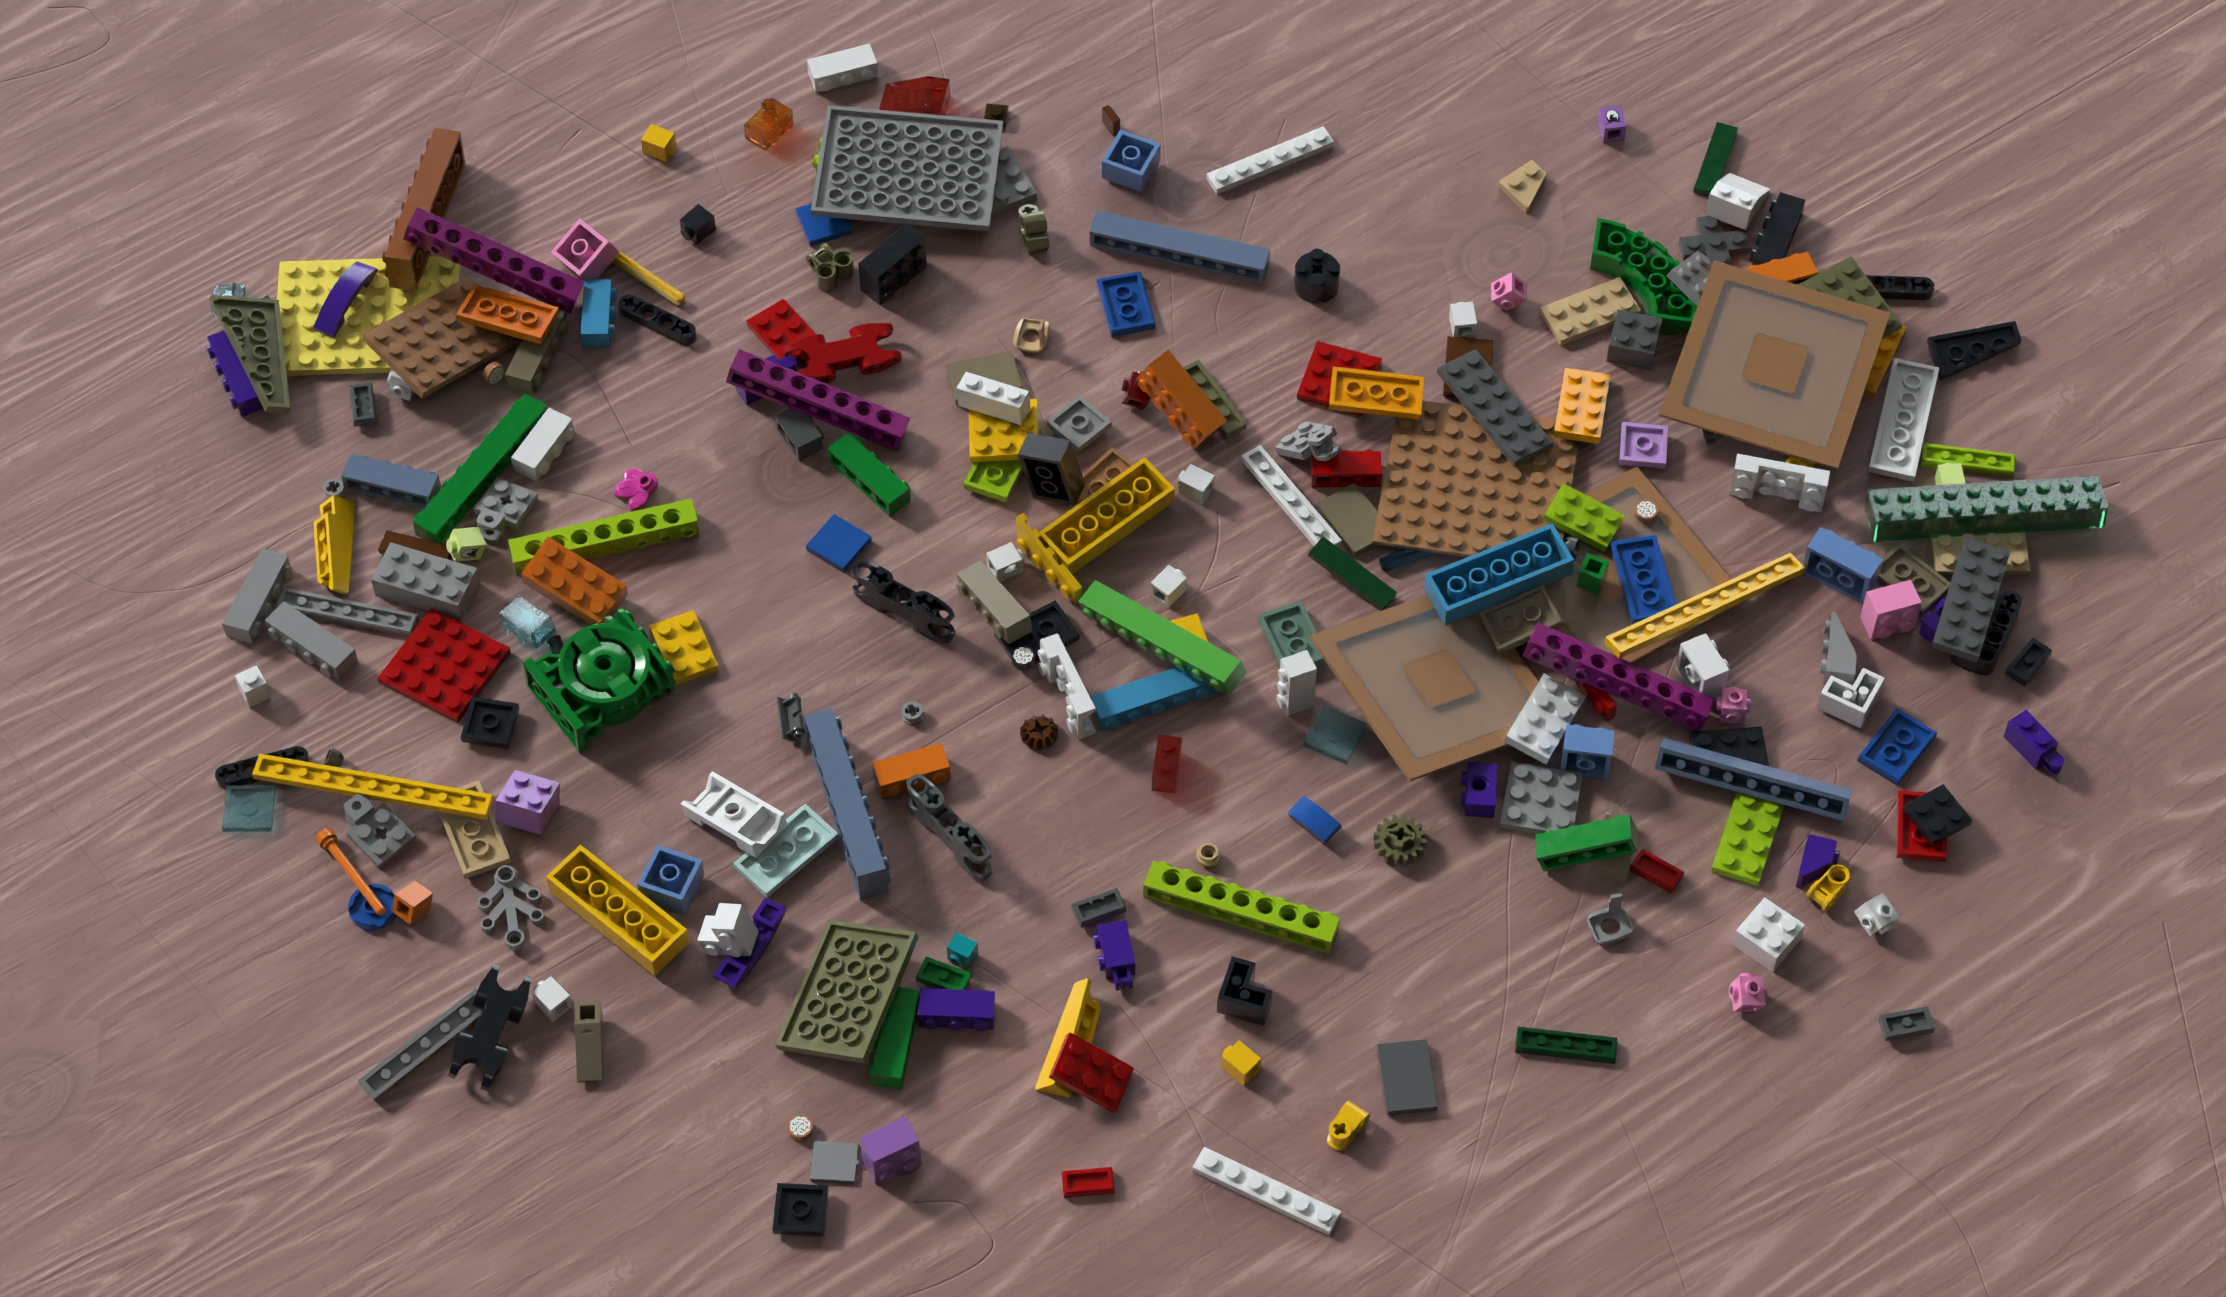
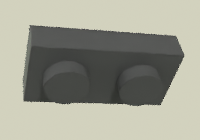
M1928 1006L1879 1015L1878 1018L1885 1041L1933 1033L1935 1029Z

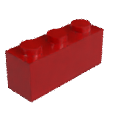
M1342 450L1328 461L1316 460L1313 454L1311 455V488L1347 487L1353 483H1356L1358 487H1381V451Z

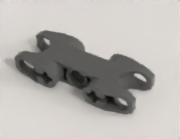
M915 774L906 780L907 790L910 794L908 797L909 809L918 821L929 832L935 833L954 853L956 862L972 878L984 881L991 876L992 869L988 860L991 858L990 847L980 833L971 824L963 822L944 801L942 792L925 776ZM916 782H922L926 787L923 792L915 791L912 785ZM952 826L953 828L946 829L945 827ZM975 864H984L987 869L983 873H976L973 870V866Z

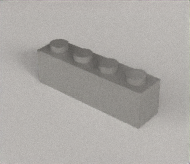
M261 549L222 623L227 637L252 644L256 636L261 634L265 618L271 614L275 599L280 597L285 580H288L291 576L292 566H290L288 556Z
M285 601L265 619L267 634L273 640L283 642L289 651L299 653L308 664H315L328 677L333 676L339 681L358 662L353 647Z

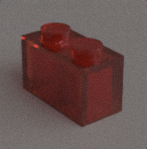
M1158 735L1152 771V791L1176 793L1183 737Z

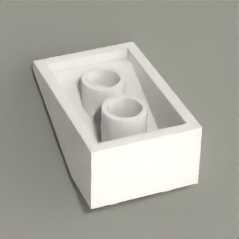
M1729 173L1720 179L1710 192L1705 214L1746 230L1771 189Z

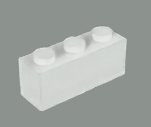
M870 44L807 60L808 75L815 93L878 77L877 61Z
M965 372L956 388L958 406L1018 425H1022L1031 409L1029 391L969 372Z
M548 408L511 457L514 471L535 481H538L542 475H545L549 470L551 462L554 458L560 456L563 446L567 441H571L574 436L575 429L572 418Z
M1307 650L1280 659V669L1278 670L1279 682H1277L1279 694L1276 695L1279 707L1281 709L1284 708L1288 716L1314 707L1317 668Z

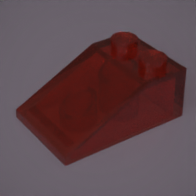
M925 76L887 83L879 110L945 116L950 99V79Z

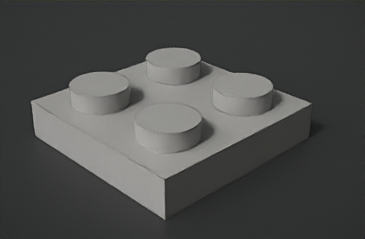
M1079 395L1047 420V427L1060 438L1071 440L1073 449L1079 453L1110 429L1112 421Z

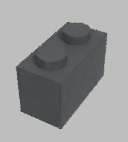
M791 408L775 415L777 431L799 461L823 449V432L819 426H814L811 416Z

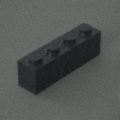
M1780 192L1777 200H1772L1769 209L1771 216L1765 217L1762 229H1765L1764 233H1759L1756 241L1758 248L1757 250H1752L1749 262L1752 265H1761L1774 259L1779 260L1786 257L1803 214L1805 199Z

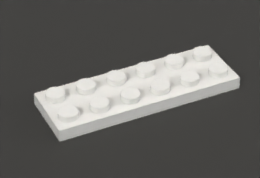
M1894 358L1868 472L1914 482L1939 367Z

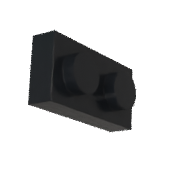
M2032 637L2006 668L2005 674L2026 686L2051 656L2052 649Z

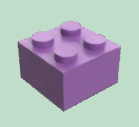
M514 770L496 799L495 822L541 835L560 804V783Z
M906 1116L860 1137L862 1161L875 1185L880 1182H888L895 1175L903 1171H912L921 1163L919 1139Z

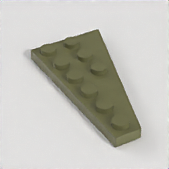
M211 295L209 301L265 412L289 413L290 401L279 300Z

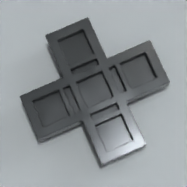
M1711 216L1697 217L1696 225L1699 235L1679 237V246L1683 260L1699 251L1705 254L1712 264L1715 260L1732 265L1730 255L1749 253L1750 251L1746 230L1723 232L1721 221Z

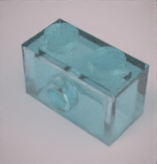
M520 595L499 612L503 622L501 623L502 628L508 634L513 633L524 645L529 644L534 649H537L556 633L551 616Z

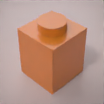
M414 880L395 894L392 912L407 923L412 924L430 911L433 893Z

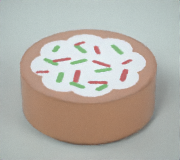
M498 362L488 364L483 371V380L490 385L498 384L505 375V367Z
M1645 499L1636 503L1634 516L1639 522L1651 523L1657 518L1658 507L1653 501Z
M802 1114L795 1115L788 1122V1133L792 1139L804 1141L811 1137L813 1123L808 1116Z

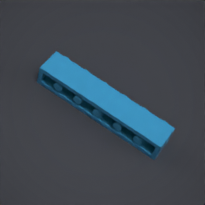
M1173 668L1092 695L1090 698L1096 708V711L1092 714L1100 731L1115 729L1119 725L1128 722H1136L1142 717L1151 714H1160L1172 707H1181L1187 702L1204 699L1208 695L1219 691L1211 687L1209 682L1204 679L1203 681L1197 680L1188 670L1181 671L1178 668Z

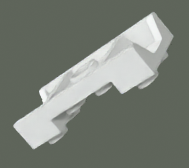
M1737 454L1729 495L1752 499L1753 492H1758L1763 495L1779 496L1788 500H1799L1798 508L1810 512H1821L1830 471Z
M1058 633L1041 639L1040 650H1038L1041 662L1038 663L1041 675L1046 676L1049 683L1057 682L1059 690L1061 692L1064 691L1067 696L1066 703L1068 706H1066V711L1069 718L1066 719V723L1070 732H1075L1078 740L1095 734L1096 730L1089 716L1096 711V708Z
M713 771L709 774L706 789L693 802L683 801L681 803L684 816L701 826L705 823L735 840L738 848L755 858L788 825L783 812ZM739 809L735 814H728L729 810Z

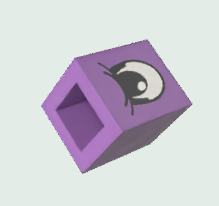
M1621 106L1599 108L1597 123L1602 142L1624 140L1626 123Z

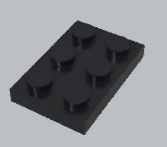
M1056 600L1029 613L1033 631L1020 639L1008 644L1003 637L999 638L994 631V636L1010 659L1012 651L1016 647L1025 645L1034 650L1035 662L1040 660L1038 650H1040L1041 639L1058 633L1064 647L1080 639L1079 632Z

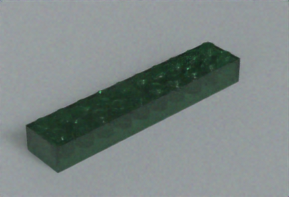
M2098 475L1868 489L1865 504V513L1873 542L1928 539L1945 535L1961 537L1963 534L1977 536L1987 535L1988 533L2009 534L2105 528L2109 510Z

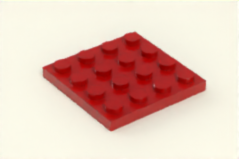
M431 608L378 676V682L458 723L469 709L472 697L479 696L509 656L511 650L510 647Z

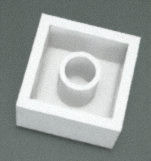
M1705 633L1680 644L1676 670L1686 686L1709 695L1714 699L1721 697L1722 689L1726 688L1730 667L1727 660L1722 659L1718 653L1716 643L1713 640L1710 641Z
M1764 897L1736 930L1733 946L1771 972H1774L1802 939L1805 924Z

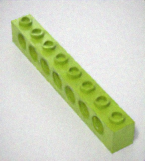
M692 498L509 539L508 542L516 575H520L547 536L586 560L600 558L612 553H622L634 548H644L656 543H666L678 538H688L699 534V527Z
M1153 861L1143 884V897L1328 954L1331 953L1339 931L1340 917L1335 916L1333 913L1320 912L1303 904L1297 905L1281 897L1274 898L1258 890L1251 891L1235 883L1228 884L1212 876L1205 877L1189 869L1182 870L1166 862ZM1169 882H1175V883H1177V884H1176V885H1169V884H1167V883H1169ZM1197 889V890H1200V891H1199V892H1192L1191 890ZM1220 896L1223 899L1217 900L1214 897ZM1243 903L1247 906L1240 907L1238 904ZM1261 911H1269L1270 913L1263 914ZM1285 918H1292V919H1294V920H1292V921H1286V920H1284V919H1285ZM1308 925H1315L1317 927L1309 928Z

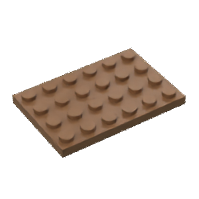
M469 276L363 335V341L422 399L522 341L520 338L457 321L456 314L474 284H476Z

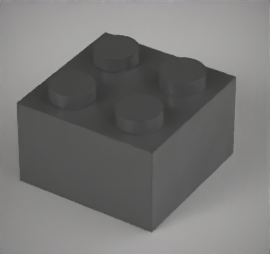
M1618 309L1606 361L1651 370L1659 340L1662 318Z

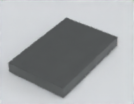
M1427 1039L1377 1044L1387 1115L1437 1111L1438 1105Z

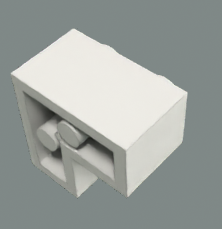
M1865 668L1861 670L1853 685L1831 675L1820 694L1817 708L1861 728L1881 693L1885 678Z
M719 903L715 916H705L697 941L704 952L711 956H717L718 954L733 957L751 956L759 931L742 904Z

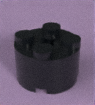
M1318 248L1302 255L1295 264L1294 286L1297 295L1310 303L1314 301H1321L1323 303L1335 297L1338 292L1340 279V264L1332 255Z

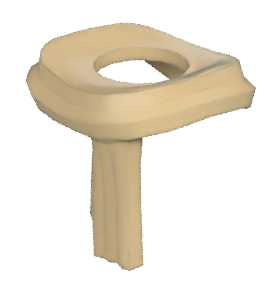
M1021 319L1014 332V346L1018 350L1028 353L1043 351L1048 340L1049 322L1044 321V319ZM1028 330H1035L1039 333V339L1035 342H1027L1022 336Z

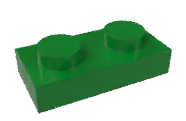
M927 956L916 975V981L936 989L966 990L971 980L970 972Z

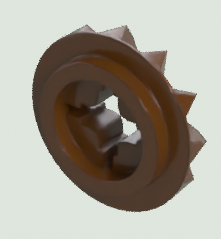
M1044 714L1038 717L1033 715L1030 719H1025L1024 724L1020 727L1022 741L1032 749L1041 750L1049 748L1058 739V725L1054 723L1052 718H1046ZM1036 726L1043 730V738L1036 732Z

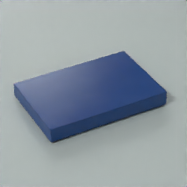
M1140 271L1096 279L1111 337L1156 329Z
M1896 708L1858 756L1857 761L1896 786H1899L1937 737V732Z

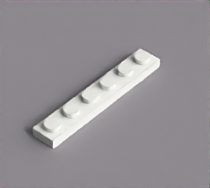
M1323 126L1207 173L1206 179L1216 195L1333 148L1334 141Z
M1261 445L1242 455L1241 461L1313 546L1322 537H1325L1337 547L1341 546L1342 540Z
M1206 1147L1202 1149L1192 1167V1172L1330 1236L1341 1216L1340 1210Z

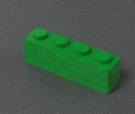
M848 432L827 448L829 462L889 517L911 502V489L908 483L895 476L894 471L889 466L883 465L874 452H869L859 438H854Z
M1630 814L1535 834L1536 857L1544 872L1638 852L1637 827Z
M898 987L881 1027L879 1039H876L872 1052L875 1054V1059L869 1062L868 1076H872V1086L900 1090L903 1088L919 1009L920 994L917 989Z

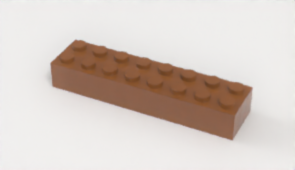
M434 128L432 136H429L427 139L426 151L422 152L420 166L415 169L414 182L409 185L408 197L402 203L401 215L396 218L394 233H390L388 248L384 249L382 261L386 264L385 276L389 280L390 288L416 291L431 252L403 240V237L417 207L444 219L465 165L460 131Z

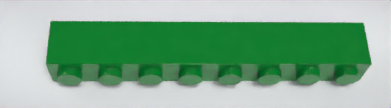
M526 393L516 400L510 411L499 419L497 426L486 434L483 442L472 450L469 458L458 466L456 473L444 482L442 489L430 498L422 512L416 514L413 520L415 534L422 539L442 543L485 494L496 477H499L511 464V457L547 411V405Z

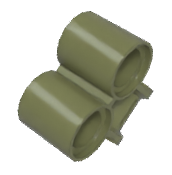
M1031 204L1020 207L1018 210L1021 219L1020 228L1026 252L1030 253L1049 248V238L1046 231L1048 228L1044 211H1039L1037 206Z
M824 243L820 246L819 250L813 254L809 253L806 255L808 265L816 272L817 287L821 291L830 292L834 290L837 286L836 278L847 280L854 275L853 255L849 251L841 250L835 253L829 245Z

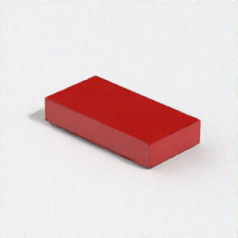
M1641 849L1629 868V871L1671 894L1685 873L1644 849Z
M1112 1167L1061 1171L1064 1198L1115 1194Z

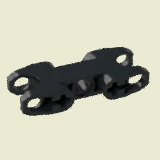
M858 560L851 568V573L854 579L857 580L855 585H853V591L860 600L882 613L892 612L912 623L917 633L939 643H949L956 635L955 629L950 623L954 618V612L949 605L938 597L926 591L915 592L895 581L889 570L869 561ZM865 567L870 570V574L864 577L858 574L857 570ZM864 586L867 593H862L858 589ZM939 611H946L949 615L943 618ZM939 627H943L949 630V634L939 636L936 630Z
M493 964L486 977L480 983L472 1007L483 1010L474 1034L461 1030L454 1047L451 1068L448 1077L455 1079L463 1065L469 1063L476 1064L484 1073L480 1089L485 1091L488 1090L490 1084L500 1072L509 1047L498 1044L506 1021L509 1020L519 1024L528 1002L529 988L532 981L531 977L525 976L517 989L512 991L504 990L497 982L500 965Z

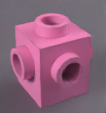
M1512 272L1491 283L1492 302L1508 311L1527 301V282Z
M1738 687L1723 688L1721 697L1716 698V711H1719V723L1744 724L1745 715L1750 713L1751 699H1747V689H1739Z
M1743 973L1731 982L1729 997L1733 1002V1012H1758L1766 1006L1767 987L1763 983V976Z

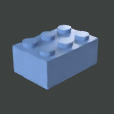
M1820 527L1807 546L1803 562L1805 567L1803 574L1864 604L1866 592L1874 590L1877 585L1883 559L1874 552H1869L1859 547L1856 543L1841 538L1833 531Z

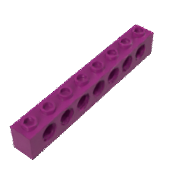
M419 207L416 208L403 237V240L444 257L455 264L473 270L475 273L484 275L538 301L559 307V310L571 314L585 283Z
M741 349L738 350L730 366L726 383L895 451L898 450L910 421L909 417Z
M1538 622L1523 654V657L1695 731H1701L1714 700L1709 695L1622 658L1618 659L1613 654Z

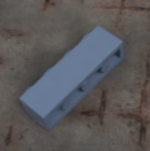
M351 454L341 475L344 489L425 508L430 498L441 490L439 475L434 472L413 469L407 465L400 466L386 460L379 461L365 455Z

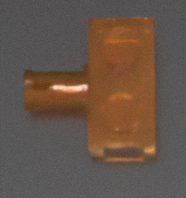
M774 98L765 99L764 103H761V108L744 124L745 139L766 151L770 146L775 145L785 132L792 128L794 124L792 109Z

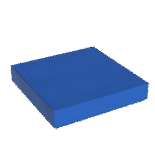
M812 204L795 208L809 246L852 234L848 219L811 216Z
M833 514L807 543L806 550L844 572L872 541L871 535Z

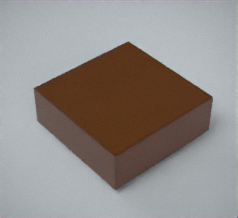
M1111 106L1103 107L1102 122L1112 136H1115L1120 131V118Z

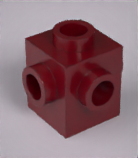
M1133 371L1128 378H1124L1121 391H1124L1122 404L1144 410L1152 398L1140 389L1136 380L1142 371Z

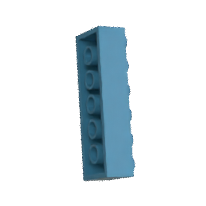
M1552 523L1425 574L1424 590L1443 624L1446 626L1503 603L1538 586L1548 585L1572 575L1574 559Z

